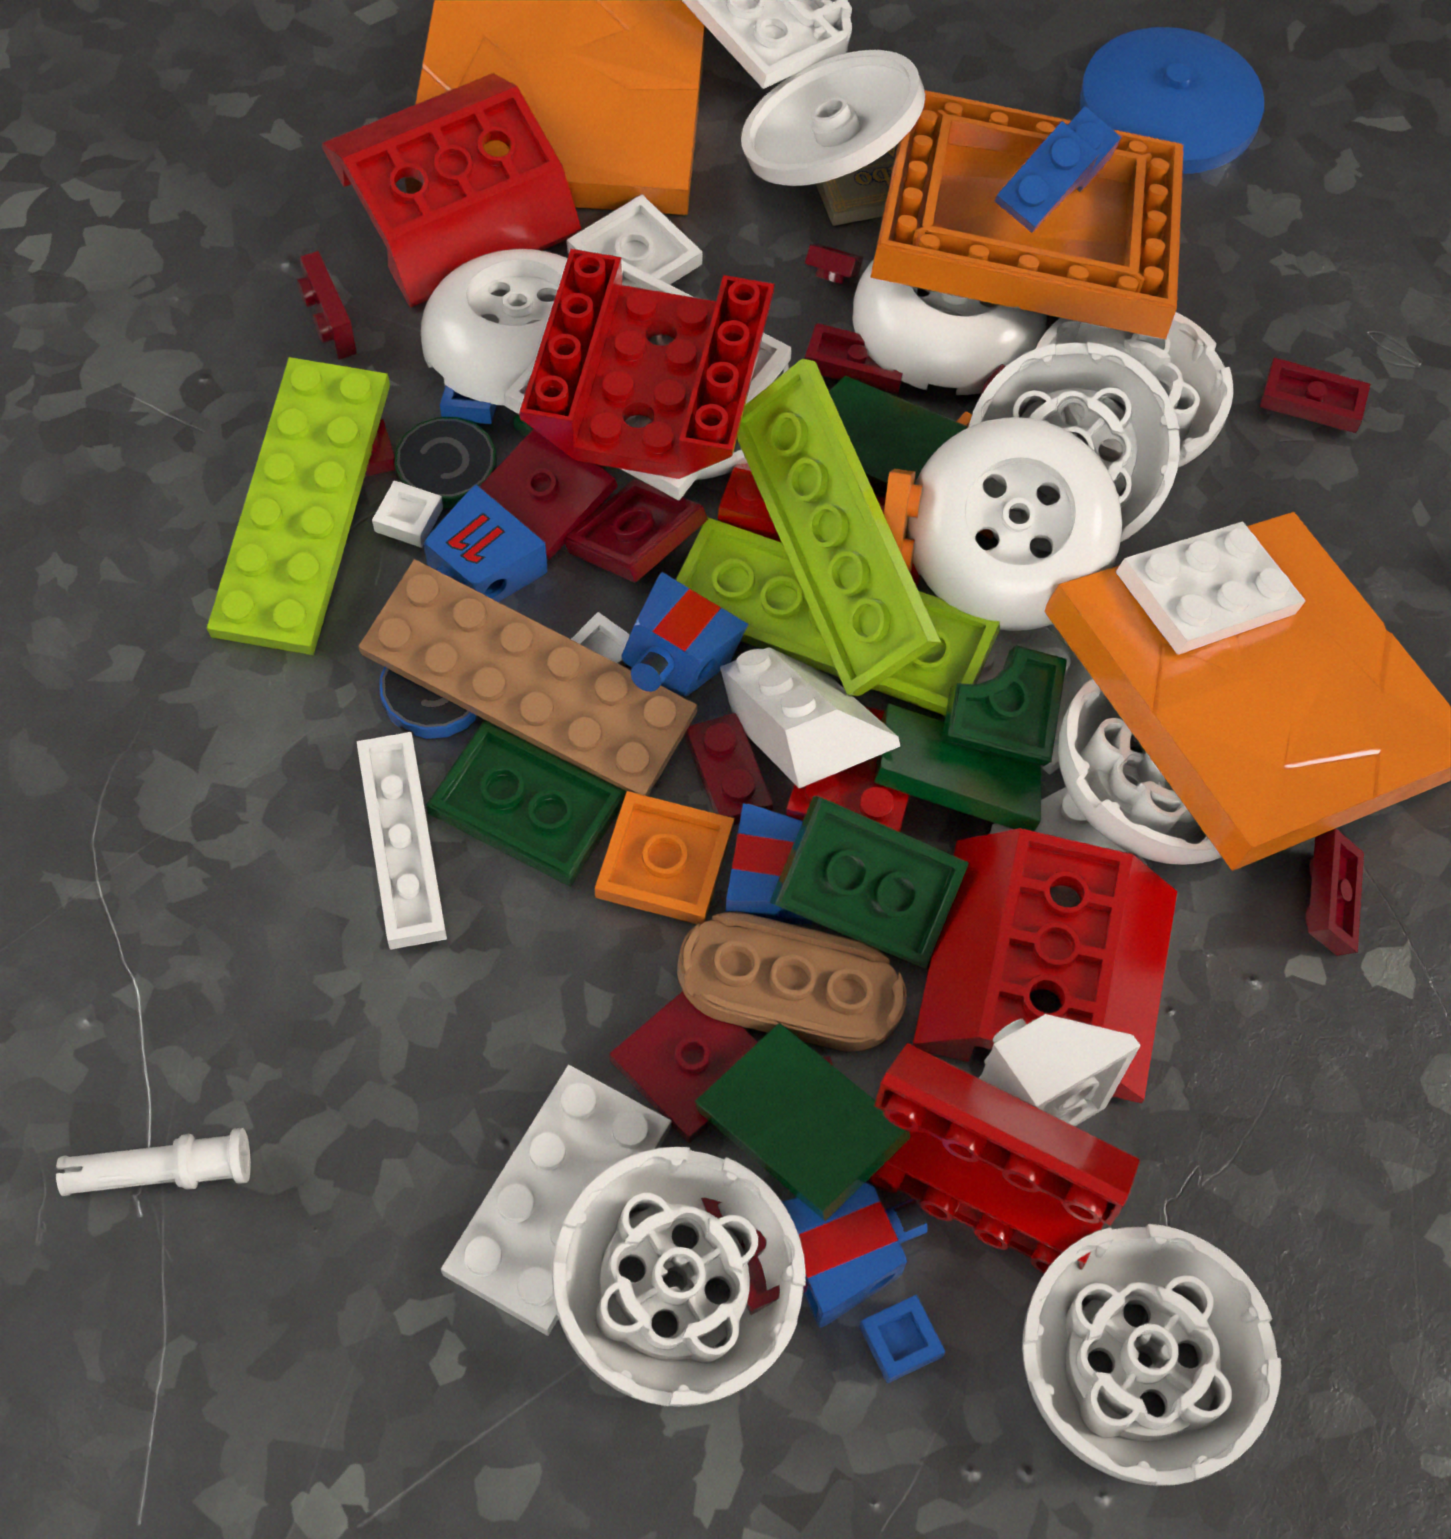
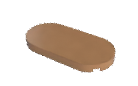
M724 912L712 916V920L701 925L698 923L685 936L677 962V975L683 993L690 1003L705 1015L722 1022L767 1033L780 1023L803 1042L841 1051L867 1050L888 1039L900 1022L907 999L906 986L900 972H898V975L896 974L894 968L889 965L890 959L879 949L857 940L743 912Z

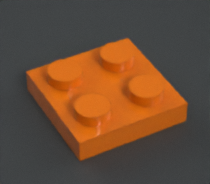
M627 791L596 882L595 898L694 924H703L709 912L733 832L734 818Z

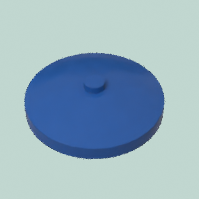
M1151 27L1122 34L1110 40L1094 54L1084 74L1080 92L1081 110L1086 106L1113 130L1184 145L1182 174L1204 172L1223 166L1237 158L1249 147L1262 119L1264 93L1259 78L1249 63L1239 53L1221 41L1187 29Z

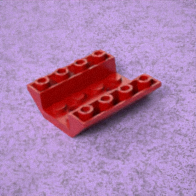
M491 73L322 143V148L343 187L352 184L388 249V268L410 308L429 300L435 288L448 274L474 258L492 252L511 249L542 251L582 231L563 165L518 86L495 73ZM490 141H500L505 143L510 150L506 155L496 157L488 154L483 146ZM404 177H413L418 179L423 186L418 192L408 194L400 191L396 187V183Z
M570 249L519 411L520 419L576 461L681 479L732 457L775 284L723 275L717 300H705L622 285L621 257ZM656 335H667L674 339L667 345H655L649 341L650 338ZM635 415H643L652 421L641 428L632 427L625 423L628 418Z
M1022 828L957 840L953 856L969 864L931 956L912 1045L925 1052L969 1062L974 1046L992 1050L994 1045L993 1037L1010 1023L1023 1019L1026 1024H1029L1045 1014L1130 1034L1136 1038L1141 1046L1112 1097L1142 1104L1145 1098L1178 891L1134 854ZM1056 886L1070 887L1079 895L1080 903L1074 907L1060 906L1052 899L1050 890ZM1038 989L1050 990L1059 998L1061 1009L1054 1013H1043L1032 1005L1030 994Z
M907 1043L881 1081L874 1106L883 1110L884 1116L892 1124L910 1131L911 1138L868 1181L883 1191L896 1193L899 1190L919 1200L920 1207L937 1219L943 1221L955 1219L975 1229L974 1233L977 1238L991 1247L1006 1250L1010 1247L1031 1258L1030 1263L1032 1266L1045 1274L1051 1264L1071 1245L1090 1234L1100 1231L1104 1223L1109 1226L1112 1225L1129 1196L1141 1159ZM1091 1252L1077 1260L1081 1270L1087 1263Z

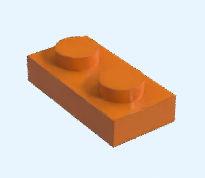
M893 469L889 472L884 516L910 572L913 563L915 539L906 538L908 518H918L923 486L914 484L915 471Z

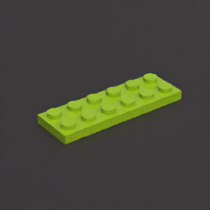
M292 357L288 358L206 629L211 638L314 655L390 388V380L387 373Z
M801 359L745 405L737 440L847 696H861L941 641L815 361Z
M708 517L676 581L748 623L749 625L741 642L761 649L770 647L813 668L839 677L782 543ZM918 591L941 642L871 689L946 716L950 688L956 683L977 684L1001 629L1000 621L972 616L949 605L941 598Z

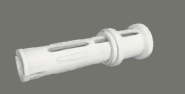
M236 1128L231 1131L229 1136L195 1139L192 1134H184L173 1141V1145L73 1157L60 1156L56 1168L58 1170L64 1169L65 1173H57L56 1181L61 1196L176 1182L178 1187H183L185 1190L196 1189L199 1182L233 1178L237 1184L247 1183L251 1168L248 1137L245 1129Z

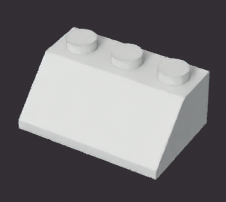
M770 647L746 651L739 655L736 661L720 667L731 712L736 713L745 734L799 789L900 747L899 737L853 696H847L845 689L832 677Z
M1048 1014L1039 1017L1029 1024H1026L1023 1019H1019L1004 1027L993 1037L994 1045L990 1054L984 1060L986 1065L979 1079L1076 1126L1106 1108L1141 1045L1133 1035Z

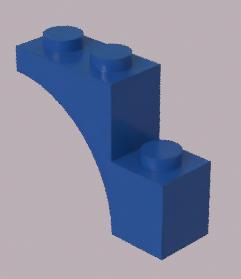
M1084 106L1068 125L1061 121L997 194L995 202L1033 233L1072 191L1077 189L1081 192L1112 157L1122 137Z

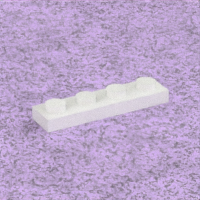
M412 732L356 741L389 948L392 950L446 940L447 936Z

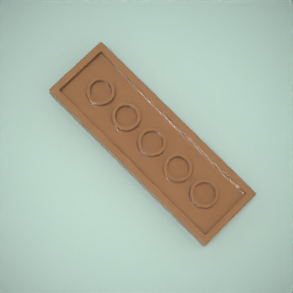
M416 559L413 560L358 646L361 655L517 737L626 792L629 791L649 796L697 713V704L662 686L652 692L640 689L631 678V670Z

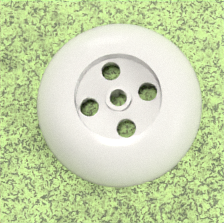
M511 249L482 255L453 270L435 288L423 313L421 342L423 355L428 367H434L444 377L445 385L463 396L477 401L505 405V392L537 357L568 258L540 250Z
M874 259L862 274L854 297L852 319L855 333L861 335L865 341L864 347H866L868 355L882 369L894 371L895 369L903 373L901 381L917 388L927 390L928 384L957 388L956 395L980 394L985 381L1001 364L1007 366L1018 357L1036 349L1040 339L1046 332L1047 326L1046 314L870 278Z
M1177 312L1166 340L1060 318L1052 324L1040 339L1036 349L1054 343L1056 345L1066 343H1099L1122 351L1145 366L1165 389L1177 416L1180 434L1178 468L1189 463L1205 451L1218 436L1225 424L1233 399V380L1230 367L1225 368L1215 352L1216 342L1201 327ZM1070 404L1062 411V420L1070 426L1080 424L1085 416L1084 409L1078 404ZM1110 439L1102 443L1099 454L1105 461L1113 462L1120 458L1123 449L1118 441Z
M1092 342L1057 345L1054 343L1032 350L1018 357L995 376L982 393L973 411L969 427L999 418H1031L1056 425L1072 433L1089 446L1107 468L1119 496L1122 514L1120 542L1137 533L1153 518L1165 502L1173 486L1180 458L1179 426L1173 405L1160 382L1145 366L1128 354L1113 347ZM1070 404L1080 405L1085 412L1083 421L1075 426L1067 425L1062 420V411ZM1110 439L1118 441L1123 449L1120 458L1113 462L1105 461L1099 454L1102 443ZM994 478L986 479L983 482L984 492L992 498H998L1006 491L1005 485H1001ZM1043 486L1037 489V498L1042 504L1049 506L1058 502L1059 495L1053 488ZM1011 510L1009 518L1015 524L1027 522V520L1021 517V512ZM1036 537L1029 544L1032 548L1044 552H1052L1050 549L1051 543L1046 538Z
M1020 417L993 419L973 425L959 432L940 446L925 464L915 482V485H922L923 490L918 518H908L907 538L915 539L913 563L918 574H921L931 590L949 605L975 617L1000 621V630L1023 631L1053 624L1044 611L1046 604L1059 584L1112 568L1115 563L1122 534L1121 506L1115 484L1107 468L1094 451L1081 439L1056 425L1041 420ZM994 478L1001 485H1005L1006 491L1002 496L992 498L984 492L983 482L986 479ZM1043 486L1053 488L1059 495L1058 502L1049 506L1042 504L1037 498V489ZM1011 510L1021 512V517L1027 520V522L1024 524L1012 522L1009 518ZM983 529L992 530L993 535L998 540V545L992 550H983L976 542V534ZM1043 537L1050 541L1051 554L1046 558L1035 557L1029 547L1032 539Z
M1093 678L1090 679L1078 691L1070 703L1062 721L1058 743L1062 777L1079 811L1108 840L1126 851L1145 859L1166 864L1188 865L1221 858L1220 853ZM1130 747L1141 748L1142 753L1130 750Z
M666 1147L643 1151L615 1163L598 1175L578 1196L569 1210L561 1227L553 1257L552 1286L556 1311L562 1329L579 1358L594 1374L617 1391L632 1398L662 1406L684 1407L714 1402L738 1392L759 1378L777 1360L791 1339L797 1325L803 1287L805 1286V1262L800 1238L788 1211L778 1196L762 1179L740 1163L727 1157L722 1159L707 1153L689 1150L690 1147ZM705 1197L722 1202L718 1207L723 1217L718 1219L706 1212L701 1198ZM685 1225L696 1231L697 1243L695 1247L688 1249L677 1247L673 1243L672 1231L676 1226ZM756 1230H759L766 1239L765 1250L758 1256L764 1271L766 1287L769 1290L780 1285V1295L778 1300L750 1315L746 1307L750 1287L747 1262L754 1256L758 1247ZM737 1238L740 1240L741 1244L743 1239V1242L745 1244V1250L742 1249ZM636 1257L643 1262L645 1275L640 1281L634 1283L620 1275L619 1264L624 1258ZM669 1271L680 1273L684 1278V1289L680 1290L677 1286L668 1288L663 1281V1277ZM720 1278L728 1284L730 1297L726 1303L714 1304L706 1298L705 1285L709 1280ZM668 1311L676 1317L678 1329L673 1336L668 1338L660 1337L653 1331L652 1318L657 1312Z
M1148 1224L1146 1227H1126L1113 1230L1110 1227L1090 1234L1071 1245L1051 1264L1038 1283L1026 1313L1023 1329L1022 1351L1027 1382L1042 1417L1053 1433L1069 1450L1090 1466L1115 1478L1144 1485H1178L1208 1477L1234 1462L1248 1450L1262 1433L1274 1409L1280 1386L1281 1358H1277L1275 1340L1269 1323L1272 1320L1269 1309L1260 1292L1246 1273L1224 1252L1209 1242L1185 1231L1155 1224ZM1091 1252L1087 1263L1081 1270L1077 1260ZM1125 1305H1142L1148 1313L1147 1324L1139 1327L1129 1325L1123 1316ZM1189 1343L1194 1346L1199 1361L1197 1367L1185 1368L1177 1361L1178 1344ZM1094 1351H1103L1108 1354L1113 1363L1112 1372L1110 1374L1095 1372L1089 1365L1088 1355ZM1138 1351L1145 1352L1150 1356L1152 1365L1149 1368L1137 1360L1139 1356ZM1154 1392L1163 1399L1165 1404L1163 1416L1154 1417L1147 1413L1144 1402L1140 1399L1143 1393Z

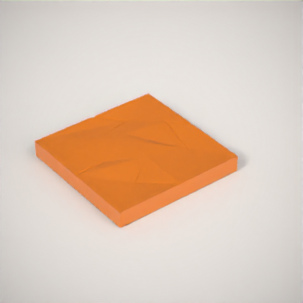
M434 0L415 105L495 73L517 85L563 165L575 207L617 210L638 196L643 195L661 213L688 215L706 26L682 0ZM490 141L483 146L488 154L496 157L504 156L510 150L505 143L500 141ZM404 177L406 193L413 194L421 190L423 185L418 179Z
M924 90L925 103L921 115L910 132L897 146L870 278L1012 308L1018 307L1022 310L1166 340L1177 310L1184 145L1114 130L1122 138L1108 162L1081 192L1077 189L1072 191L1031 233L995 202L996 196L1061 121L1067 125L1071 121Z
M1295 512L1247 526L1306 600L1295 615L1178 655L1116 574L1119 566L1059 584L1046 604L1044 611L1232 871L1451 781L1450 704L1395 636L1386 630L1383 621Z

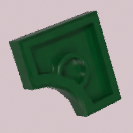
M1016 645L1009 651L1003 669L993 679L980 684L956 683L950 688L942 740L1041 766L1051 763L1067 659Z

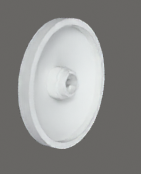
M863 50L822 60L790 76L765 95L752 110L744 124L741 144L750 167L755 174L768 182L798 186L839 178L875 161L897 145L910 132L921 115L925 103V91L918 70L908 58L898 53L884 50Z

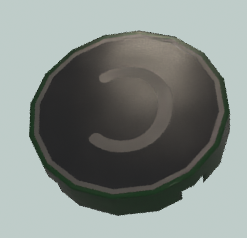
M436 417L418 423L403 435L395 450V471L398 481L440 495L442 497L443 509H453L475 485L480 486L497 468L496 449L489 434L476 423L459 417Z

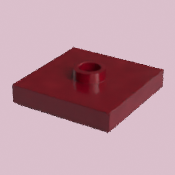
M533 429L479 487L545 542L546 557L550 560L565 544L563 539L591 516L618 485L615 478L597 464L574 460Z
M633 479L569 533L563 541L570 554L636 583L708 520L703 505L683 497L677 500L643 481Z
M682 991L610 1052L609 1058L610 1062L662 1116L671 1120V1126L689 1144L712 1124L698 1112L695 1100L758 1042L742 1026L716 1020L699 1011L690 1003Z

